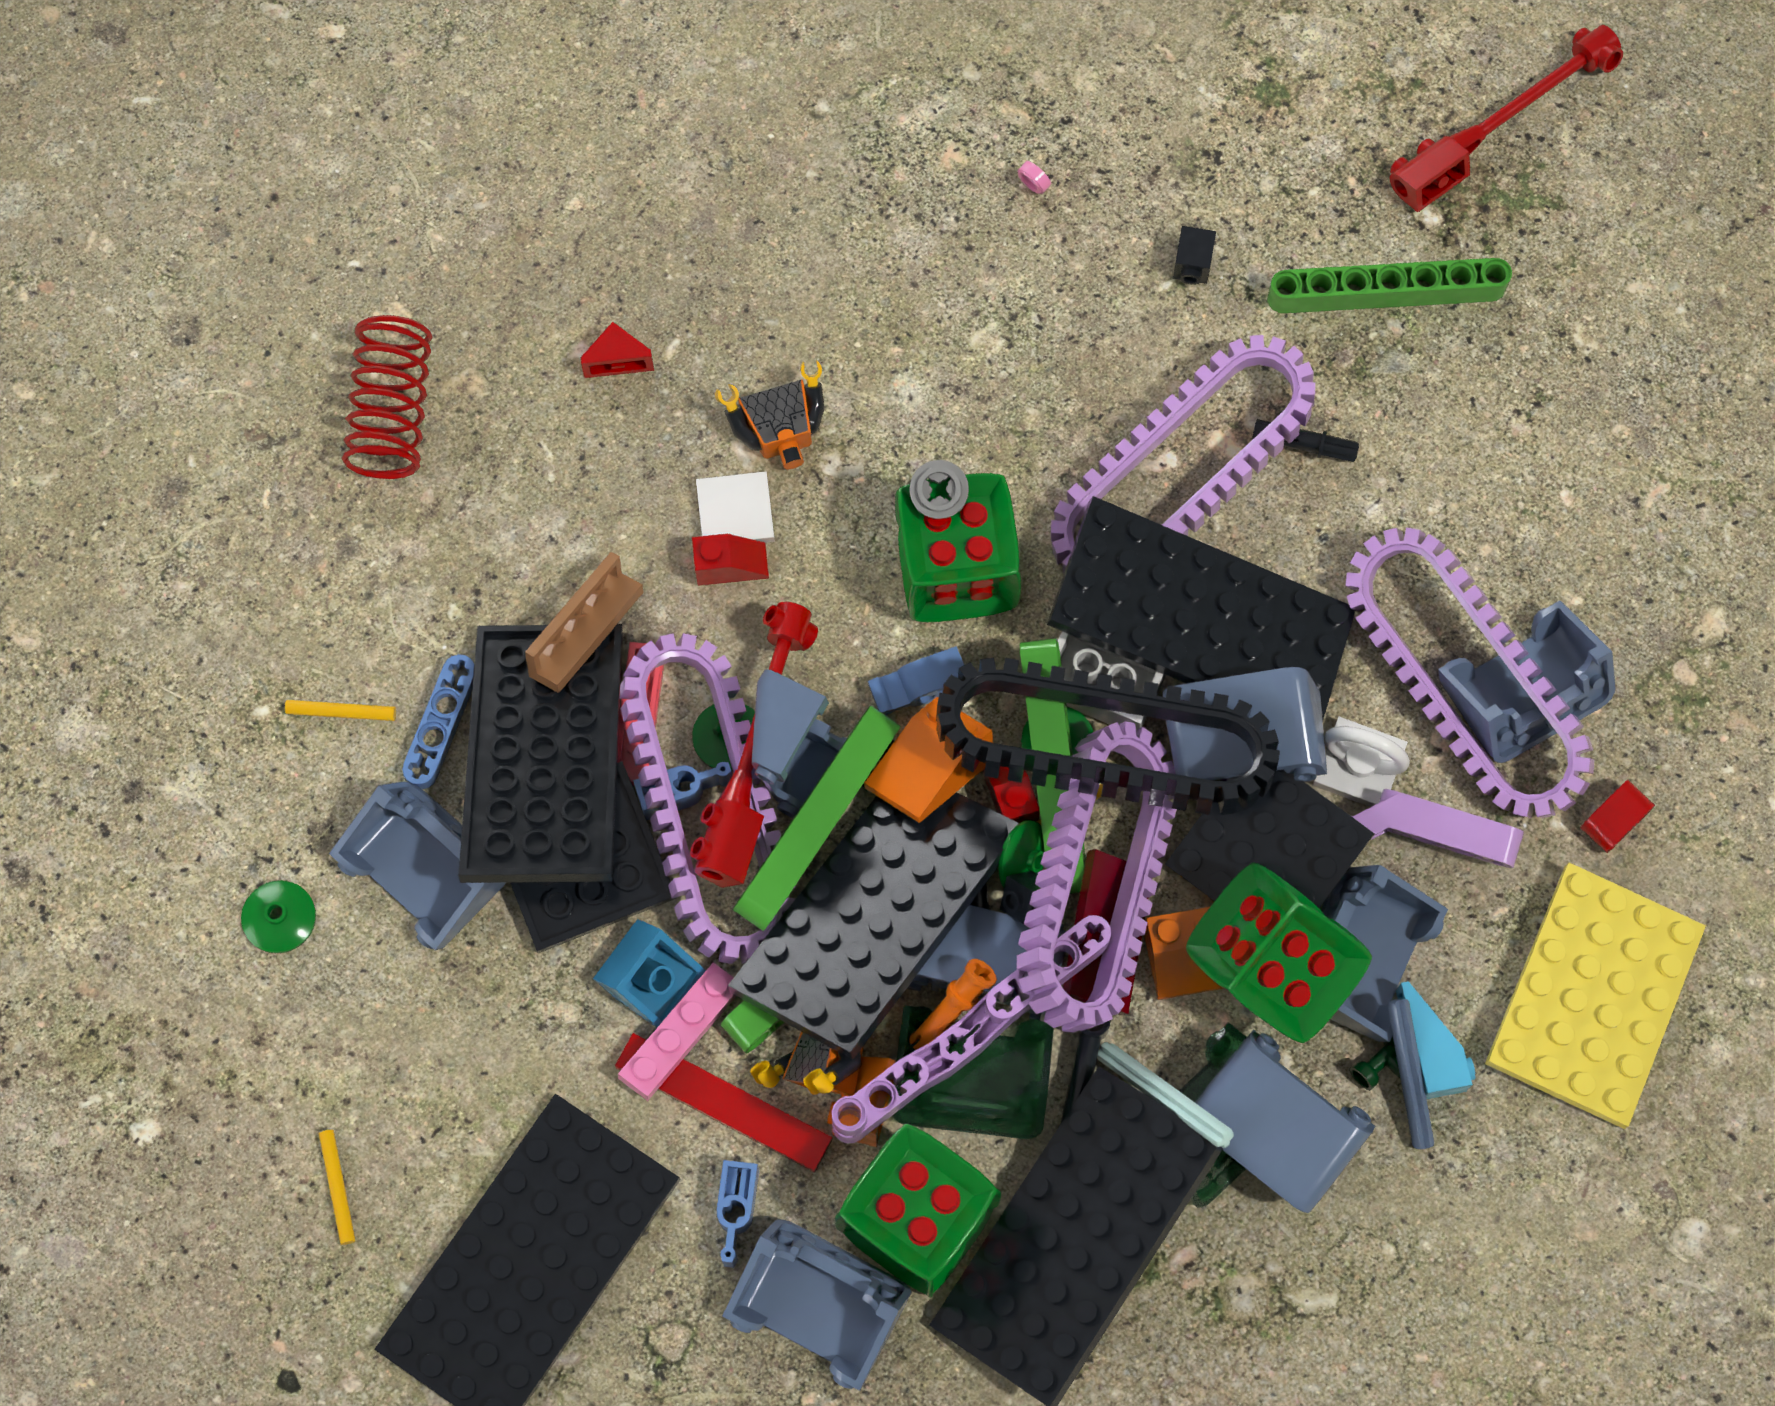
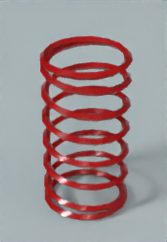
M396 315L371 316L360 321L355 327L354 332L356 337L367 345L355 349L352 353L354 359L364 365V367L355 369L350 374V377L356 384L364 388L354 390L348 396L353 405L364 410L351 412L345 418L351 427L361 432L351 433L343 439L350 450L346 451L341 459L346 467L364 476L379 479L405 478L413 475L420 468L421 458L415 447L423 439L422 432L417 426L422 423L425 414L419 404L423 403L427 397L426 389L421 383L426 381L429 375L428 367L424 361L431 354L429 343L433 337L428 328L410 318ZM383 321L408 324L423 331L426 337L423 339L419 334L404 327L374 322ZM379 329L395 331L408 335L419 341V343L398 345L379 342L363 334V331ZM422 347L424 348V353L421 358L408 352L410 350H417ZM366 351H382L401 355L412 361L400 364L376 363L360 357L359 354ZM419 365L421 366L422 374L419 379H416L399 370ZM362 373L390 374L403 378L410 383L400 385L374 384L359 379L357 375ZM417 386L420 396L414 401L410 397L395 391H403ZM365 394L383 395L402 400L408 404L401 406H377L360 402L355 397ZM415 408L418 417L412 423L410 420L392 412H402ZM359 416L382 417L400 422L404 426L388 428L371 427L353 421V418ZM412 429L415 432L416 438L413 443L409 444L398 437L388 434L401 433ZM356 438H373L396 443L402 447L393 448L381 445L358 446L352 443L351 440ZM355 453L379 456L398 455L412 463L400 469L378 471L366 470L355 466L348 458Z

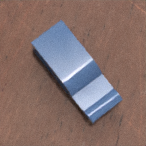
M957 646L910 662L891 674L873 678L868 681V686L878 711L884 715H889L908 706L925 705L939 697V693H943V684L951 674L958 678V670L964 666Z
M720 762L716 768L700 773L687 765L667 770L678 811L697 804L702 797L703 790L718 785L726 787L732 777L728 762ZM639 779L633 780L646 821L650 820L655 811L662 809L658 807L648 810L644 796L649 789L656 787L652 785L642 788ZM685 781L692 782L690 783V790L679 791L681 789L680 783Z
M723 1160L717 1203V1218L722 1229L727 1232L726 1244L720 1253L724 1267L734 1268L737 1264L738 1258L735 1252L737 1234L747 1231L753 1221L759 1177L758 1164ZM739 1174H741L739 1193L737 1195ZM733 1206H738L745 1210L744 1217H738L736 1223H730L724 1217L725 1213L733 1211Z

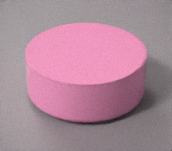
M1026 161L1017 171L1020 180L1037 194H1043L1051 185L1048 176L1030 161Z

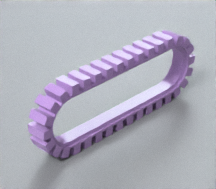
M1263 335L1250 336L1248 349H1246L1240 338L1229 343L1228 356L1221 350L1215 353L1210 358V369L1206 365L1201 366L1194 373V384L1187 379L1179 387V399L1171 394L1163 402V414L1156 408L1147 417V429L1140 423L1131 431V444L1124 438L1115 446L1116 459L1108 453L1099 461V473L1092 468L1083 476L1084 489L1075 483L1067 491L1068 503L1060 500L1054 511L1055 520H1051V542L1057 564L1062 563L1063 573L1074 546L1073 535L1075 526L1085 514L1088 502L1092 496L1102 499L1236 373L1250 366L1262 365L1272 367L1281 372L1290 383L1292 389L1290 403L1279 416L1162 524L1187 536L1188 527L1195 533L1204 524V512L1211 518L1220 509V498L1227 503L1236 494V483L1243 488L1252 479V468L1259 473L1268 463V454L1275 458L1283 450L1284 439L1290 444L1299 435L1300 425L1306 426L1314 406L1315 382H1313L1314 373L1310 363L1302 364L1303 353L1295 346L1285 353L1286 341L1274 336L1269 347L1266 348L1264 347Z
M1407 527L1405 536H1403V532L1398 528L1383 531L1385 545L1375 535L1363 543L1371 555L1367 557L1356 551L1350 562L1362 569L1361 572H1347L1345 586L1353 590H1359L1347 595L1350 608L1357 612L1366 609L1355 618L1364 630L1370 632L1377 626L1379 627V629L1369 635V638L1377 648L1383 650L1392 644V647L1382 654L1390 666L1397 668L1405 662L1406 665L1395 672L1402 683L1410 686L1415 681H1419L1417 685L1408 690L1416 702L1423 704L1430 698L1433 700L1422 708L1429 720L1437 722L1442 717L1446 718V720L1435 727L1444 739L1450 740L1458 734L1460 738L1449 745L1454 754L1463 759L1472 753L1473 757L1462 764L1471 776L1477 777L1482 772H1486L1487 775L1476 782L1481 791L1490 796L1499 789L1500 792L1492 802L1506 811H1509L1515 803L1513 814L1532 818L1534 806L1537 817L1545 818L1555 816L1553 801L1562 811H1566L1576 804L1568 791L1571 789L1580 795H1584L1590 783L1579 778L1578 775L1579 773L1593 774L1595 760L1580 757V754L1593 750L1590 738L1586 735L1573 737L1575 733L1584 727L1575 715L1570 714L1563 720L1560 719L1559 716L1570 709L1562 697L1556 695L1550 701L1545 699L1556 691L1549 679L1543 676L1535 683L1532 681V679L1543 672L1537 663L1529 658L1521 665L1518 661L1529 654L1523 644L1518 640H1514L1508 646L1504 644L1515 636L1508 624L1502 621L1492 628L1491 625L1502 618L1496 608L1488 603L1480 610L1478 609L1481 604L1488 600L1481 588L1474 585L1467 591L1464 590L1475 582L1469 572L1460 567L1451 573L1453 569L1461 564L1454 552L1447 549L1441 553L1446 546L1430 534L1425 538L1426 534L1421 530ZM1399 553H1415L1423 556L1431 563L1560 736L1567 750L1568 766L1563 779L1553 789L1542 794L1527 795L1517 791L1506 781L1383 614L1373 596V580L1377 569L1386 559Z
M673 633L659 637L656 644L649 641L640 648L636 656H633L623 674L625 678L620 684L619 697L630 700H626L620 710L624 722L637 719L636 722L630 724L626 732L630 744L643 741V744L636 746L632 754L636 766L649 763V766L643 767L638 774L641 787L652 785L656 787L649 789L644 798L648 810L658 807L662 809L655 811L650 820L653 832L664 829L668 831L662 833L656 840L659 854L671 851L674 853V855L667 856L662 865L665 876L677 873L680 875V877L674 878L668 887L671 898L684 895L686 897V900L679 901L674 907L678 921L691 918L693 921L683 930V933L690 943L700 936L705 938L698 951L708 958L719 947L718 962L733 964L740 955L743 964L747 962L796 898H787L764 931L760 929V931L749 936L734 937L721 932L711 923L703 905L647 700L646 682L648 676L656 667L671 662H681L690 665L704 676L712 694L733 773L738 769L745 746L741 742L747 740L751 726L749 720L735 722V720L741 719L746 712L743 698L729 700L736 696L740 686L737 676L723 679V676L732 667L726 656L723 655L712 661L710 658L717 647L705 640L699 651L696 650L697 636L683 633L676 645ZM753 767L750 808L764 815L754 848L759 867H761L780 839L781 833L780 830L766 833L765 829L771 828L777 819L774 808L764 810L759 808L765 806L771 797L766 786L753 787V785L761 782V779L754 774L756 770Z
M1126 721L1120 724L1116 722L1088 734L1075 747L1078 753L1072 755L1073 757L1106 762L1109 753L1115 751L1124 755L1134 767L1175 774L1172 761L1164 763L1161 761V758L1167 752L1161 742L1157 741L1150 745L1153 734L1144 727L1136 730L1135 723ZM1071 778L1069 790L1060 794L1057 806L1062 811L1055 813L1052 821V826L1057 828V830L1049 833L1046 843L1052 849L1044 852L1041 860V865L1047 869L1038 872L1035 884L1041 889L1032 892L1029 903L1036 909L1027 912L1024 925L1030 929L1021 932L1018 945L1027 951L1017 955V969L1028 972L1027 977L1018 979L1022 992L1034 991L1035 995L1028 1004L1036 1014L1046 1011L1044 1022L1051 1027L1062 1026V1031L1064 1032L1083 1031L1112 1020V1016L1119 1014L1125 1005L1120 998L1130 994L1132 982L1126 978L1135 974L1137 962L1131 959V957L1140 955L1143 942L1138 940L1137 937L1145 935L1148 922L1143 920L1142 917L1150 915L1153 903L1147 898L1155 895L1158 883L1152 878L1159 876L1163 863L1157 859L1165 856L1168 844L1162 840L1170 837L1173 825L1167 822V820L1175 818L1177 809H1172L1173 803L1169 801L1174 796L1165 795L1163 806L1160 807L1148 805L1150 792L1143 791L1142 805L1110 923L1111 937L1107 949L1102 953L1093 991L1088 1001L1083 1003L1073 999L1063 990L1056 977L1053 958L1056 941L1100 783L1094 782L1092 795L1079 793L1080 780Z

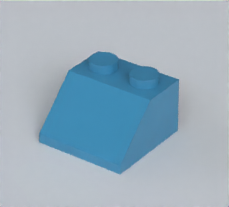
M637 919L593 979L616 1000L657 1028L706 970L660 928Z

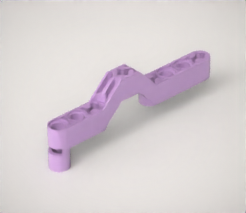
M1228 778L1219 779V780L1227 781ZM1383 789L1378 804L1352 816L1375 833L1372 839L1386 832H1391L1506 868L1514 867L1524 835L1522 830L1389 789Z
M1092 915L1083 918L1057 938L1054 954L1063 951L1071 955L1073 963L1068 967H1060L1053 961L1056 977L1061 985L1107 949L1111 937V927L1103 917ZM1087 930L1091 934L1098 931L1100 933L1098 942L1095 939L1089 940L1083 945L1081 952L1078 946L1085 940ZM1018 969L993 987L958 1022L932 1042L899 1059L853 1096H844L838 1099L832 1109V1128L835 1137L847 1144L861 1140L919 1094L949 1078L982 1053L1014 1021L1031 1009L1028 1002L1034 997L1035 993L1034 991L1023 993L1018 980L1027 976L1028 972ZM1015 988L1018 996L1010 1002L1009 1012H1006L1003 1008L996 1011V999H999L1002 1003L1006 1002L1012 997ZM950 1041L956 1045L960 1042L964 1043L961 1055L957 1051L951 1054L948 1052ZM908 1069L910 1072L918 1070V1082L915 1083L911 1079L907 1080L901 1085L900 1093L903 1095L899 1096L895 1086L903 1081L904 1070ZM876 1091H884L890 1095L892 1100L887 1107L876 1108L871 1104L870 1096ZM852 1114L859 1118V1122L853 1126H847L842 1124L840 1119L842 1116Z

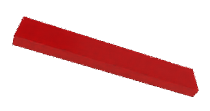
M633 1033L617 1060L615 1068L621 1071L645 1043L646 1039ZM684 1059L658 1088V1091L814 1173L833 1140V1137Z

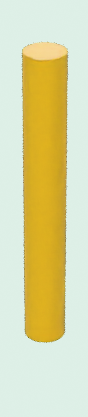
M286 700L285 703L286 714L395 721L396 707L301 700Z
M325 1130L319 1133L340 1245H347L356 1242L334 1130Z

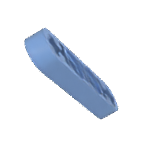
M465 655L451 656L443 665L403 764L402 770L406 781L421 789L429 788L437 780L473 690L474 663ZM461 666H465L468 675L460 676L457 687L462 693H459L453 689L455 676L452 670H459ZM444 697H452L457 701V706L453 712L442 714L437 710L438 702ZM434 729L441 731L444 735L441 744L435 747L425 745L424 736L427 732ZM421 750L429 755L425 762V767L429 773L428 775L421 774L419 779H416L412 769L413 767L420 768L424 758L421 753H418Z

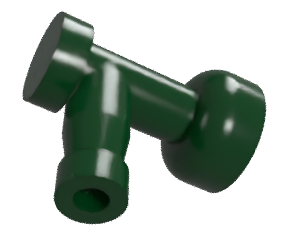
M1393 1037L1390 1042H1383L1385 1046L1368 1062L1357 1061L1349 1068L1352 1077L1366 1090L1370 1091L1378 1084L1379 1076L1377 1073L1386 1065L1400 1078Z

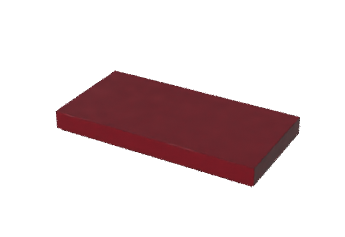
M1097 849L1088 850L1074 925L1083 918L1092 915L1103 917L1110 925L1127 861ZM1087 930L1085 940L1078 946L1081 952L1083 945L1089 940L1095 939L1098 942L1100 937L1098 931L1091 934ZM1142 936L1137 937V939L1141 941ZM1102 954L1063 984V990L1073 999L1082 1002L1088 1001L1094 988ZM1071 955L1068 956L1067 967L1073 963ZM1139 955L1131 957V959L1138 962ZM1135 974L1126 978L1132 982L1130 994L1120 998L1125 1005L1118 1015L1129 1014Z

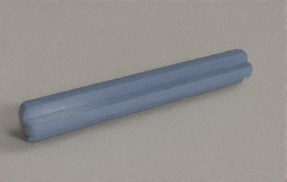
M1395 999L1389 1001L1387 1006L1412 1146L1415 1149H1427L1434 1146V1137L1410 1003L1407 999Z

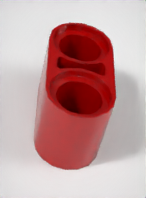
M1626 780L1580 826V829L1608 853L1654 808L1655 804L1634 784Z

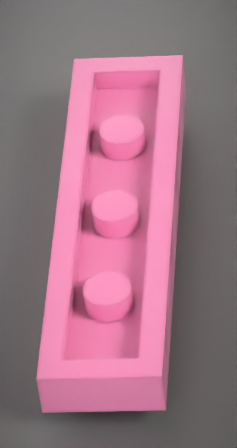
M713 962L618 1073V1079L648 1101L735 999L736 996L730 992L728 987L734 977Z

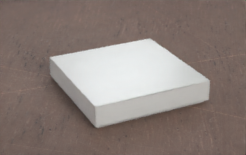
M767 471L696 479L702 536L728 533L764 543L775 542Z

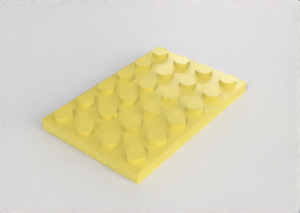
M1572 863L1566 864L1485 1064L1620 1128L1625 1129L1629 1127L1706 925Z

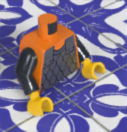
M816 360L818 370L814 375H808L804 372V361L800 365L801 374L807 380L805 385L803 380H798L739 398L737 388L728 384L732 391V396L727 401L722 399L720 390L717 389L715 391L716 400L727 408L724 412L734 436L751 450H760L764 458L769 459L780 455L783 467L787 470L797 468L804 463L800 449L812 444L811 435L819 430L824 413L822 384L818 382V378L822 374V367L818 360Z
M801 1032L793 1051L776 1060L774 1067H772L769 1061L764 1060L755 1064L751 1068L750 1073L758 1084H762L767 1088L775 1087L781 1075L784 1080L807 1088L812 1095L835 1093L853 1096L858 1072L862 1065L863 1047L852 1060Z

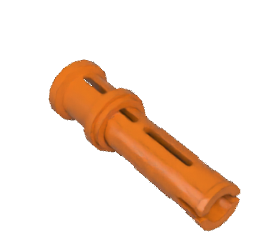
M971 959L966 964L965 972L961 977L948 984L947 996L920 1027L910 1035V1044H914L917 1039H920L913 1047L915 1050L932 1042L945 1032L963 1011L971 1010L978 1003V997L985 989H990L996 984V974L988 964L979 959Z

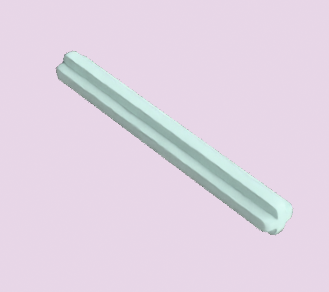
M1104 1042L1100 1045L1097 1057L1099 1061L1145 1095L1172 1110L1190 1128L1216 1147L1226 1148L1230 1145V1140L1234 1137L1232 1129L1115 1044Z

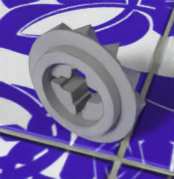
M933 460L923 464L916 470L910 482V497L914 506L920 513L932 519H943L953 516L963 508L968 498L969 486L965 474L957 465L946 460ZM950 478L946 492L952 500L949 501L947 498L944 499L938 496L929 502L928 500L933 489L927 479L940 484Z

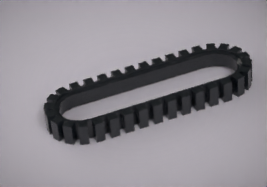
M994 658L980 659L979 672L969 662L959 668L958 678L952 674L943 684V693H939L936 731L939 741H945L944 751L952 760L962 755L961 767L971 772L975 771L979 762L985 763L984 776L998 778L1000 767L1002 766L1009 768V781L1022 783L1025 770L1033 772L1032 785L1045 787L1048 774L1056 776L1054 787L1056 789L1068 791L1070 779L1072 778L1080 780L1079 793L1092 795L1095 782L1103 784L1102 797L1115 799L1117 787L1127 788L1125 801L1139 803L1141 791L1150 792L1148 805L1162 807L1165 795L1174 796L1172 809L1186 811L1188 800L1194 799L1197 800L1195 813L1210 815L1212 803H1218L1221 815L1235 814L1238 803L1245 811L1257 803L1258 795L1264 797L1271 787L1279 762L1280 751L1277 750L1279 740L1275 729L1267 731L1270 723L1267 717L1260 711L1249 718L1252 705L1240 699L1234 710L1227 708L1228 695L1215 693L1212 705L1204 704L1205 691L1191 689L1189 701L1180 700L1181 687L1168 685L1166 697L1157 696L1159 684L1146 681L1144 682L1143 693L1133 692L1134 679L1121 677L1120 688L1114 689L1110 688L1112 676L1098 673L1096 685L1087 684L1089 674L1087 671L1075 670L1073 681L1064 680L1066 668L1052 666L1050 678L1041 676L1042 664L1028 662L1027 673L1018 672L1019 660L1005 658L1003 670H996ZM984 692H1006L1223 729L1236 734L1247 743L1253 756V766L1242 777L1231 781H1213L991 743L976 738L963 724L960 713L964 704L973 696Z

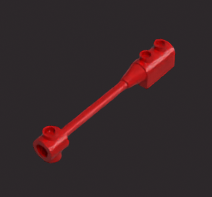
M1600 25L1593 31L1581 28L1575 34L1572 41L1574 57L1478 125H1473L1450 136H1444L1437 142L1430 138L1425 139L1418 146L1417 156L1412 160L1408 161L1404 157L1398 158L1391 166V175L1389 177L1395 193L1416 212H1420L1470 176L1469 155L1483 142L1489 133L1580 68L1587 72H1594L1598 68L1605 73L1613 71L1623 58L1621 43L1615 32L1606 25Z
M780 602L777 606H770L765 612L763 624L770 627L767 640L775 646L768 670L782 675L789 651H805L815 642L818 635V627L810 622L812 613L806 607L793 602ZM755 714L738 769L733 773L722 795L716 800L715 804L710 803L704 808L701 814V822L708 826L704 838H697L690 850V856L697 860L694 869L695 873L721 888L744 884L764 819V815L750 808Z

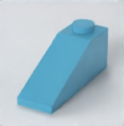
M1402 982L1396 990L1397 999H1407L1410 1003L1426 1098L1431 1099L1466 1092L1473 1085L1472 1080H1475V1068L1470 1057L1466 1058L1462 1045L1410 982Z

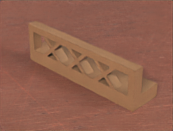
M610 552L525 651L530 678L559 693L643 594V585L622 574L620 556Z

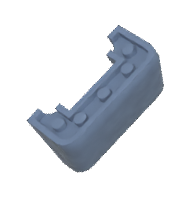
M1561 601L1538 611L1533 618L1531 627L1532 637L1522 642L1529 654L1518 662L1521 665L1527 659H1533L1543 672L1532 679V681L1535 683L1544 676L1549 679L1556 689L1555 692L1545 699L1550 701L1556 695H1559L1570 707L1568 711L1559 716L1561 720L1570 714L1575 715L1581 720L1605 706L1615 693L1613 653ZM1500 656L1491 659L1476 669L1466 658L1453 659L1438 669L1439 679L1443 688L1485 751L1494 761L1498 763L1507 762L1557 734Z
M1285 667L1175 685V687L1182 688L1180 700L1189 701L1191 689L1205 691L1204 704L1212 705L1215 693L1228 695L1227 708L1234 710L1239 699L1251 704L1252 709L1249 718L1261 711L1270 721L1267 731L1274 729L1279 740L1277 750L1280 751L1277 770L1284 769L1287 774H1294L1296 781L1304 782L1314 780L1318 775L1327 774L1321 696L1319 689L1307 670L1300 667ZM1167 689L1163 691V697H1166ZM1166 720L1175 774L1214 781L1243 776L1252 768V753L1247 743L1236 734L1223 729Z
M765 669L757 682L752 765L756 770L754 774L764 782L773 798L779 803L777 809L785 815L794 818L847 738H840L830 733V725L816 719L818 714L822 716L829 704L826 696L777 672Z
M409 782L379 785L329 853L338 862L337 866L342 872L351 877L370 875L418 919L414 926L418 941L425 947L434 950L443 949L506 884V882L460 883L458 874L462 825L425 791Z
M1381 865L1350 867L1325 900L1321 911L1325 916L1341 924L1359 939L1370 951L1372 960L1359 984L1331 1020L1378 1042H1390L1393 1034L1387 1004L1394 996L1416 944L1435 939L1441 933L1444 926L1443 920L1448 909Z
M969 905L907 988L920 991L922 985L927 986L928 983H932V991L939 992V988L947 990L948 984L953 980H958L965 972V966L971 959L984 961L993 969L997 978L996 984L993 986L995 987L1017 970V955L1027 951L1018 945L1021 932L1030 928L1008 914ZM1062 923L1059 930L1058 938L1066 932L1065 930H1063L1064 925ZM1061 951L1054 954L1053 961L1060 967H1062L1065 952ZM992 988L985 989L978 998L982 999ZM1015 988L1010 999L1003 1003L996 999V1003L1010 1006V1002L1018 996ZM1032 1008L1027 1011L1030 1013V1020L1045 1023L1046 1011L1036 1014Z
M1253 1029L1202 1091L1195 1103L1232 1129L1234 1137L1230 1140V1145L1223 1148V1151L1293 1207L1304 1213H1309L1372 1134L1375 1125L1371 1123L1369 1115L1357 1106L1352 1108L1344 1106L1339 1111L1279 1063L1281 1059L1278 1052L1279 1045L1273 1038L1264 1033L1259 1034Z
M778 1219L760 1236L722 1317L730 1320L734 1328L744 1333H751L752 1330L758 1331L763 1326H766L830 1361L829 1370L834 1375L833 1380L842 1387L848 1389L855 1388L860 1391L911 1295V1289L896 1277L790 1221Z

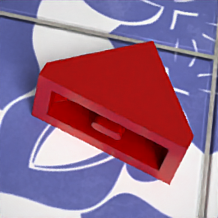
M614 322L605 329L581 356L584 378L654 371L651 349Z

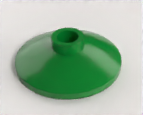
M1032 820L1019 823L1009 833L1002 847L1003 851L999 859L998 870L1003 887H1005L1006 877L1009 875L1028 871L1038 873L1044 867L1041 865L1043 853L1045 852L1042 826Z
M283 880L268 882L255 889L247 898L241 914L242 928L248 940L258 949L275 954L286 953L301 946L311 935L316 922V909L310 895L301 886ZM275 908H281L282 915L278 919H271L270 912Z

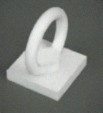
M1338 716L1335 727L1329 729L1324 735L1327 774L1318 775L1313 786L1372 807L1379 803L1383 789L1391 790L1396 774L1403 773L1409 767L1410 760L1405 752L1408 742Z

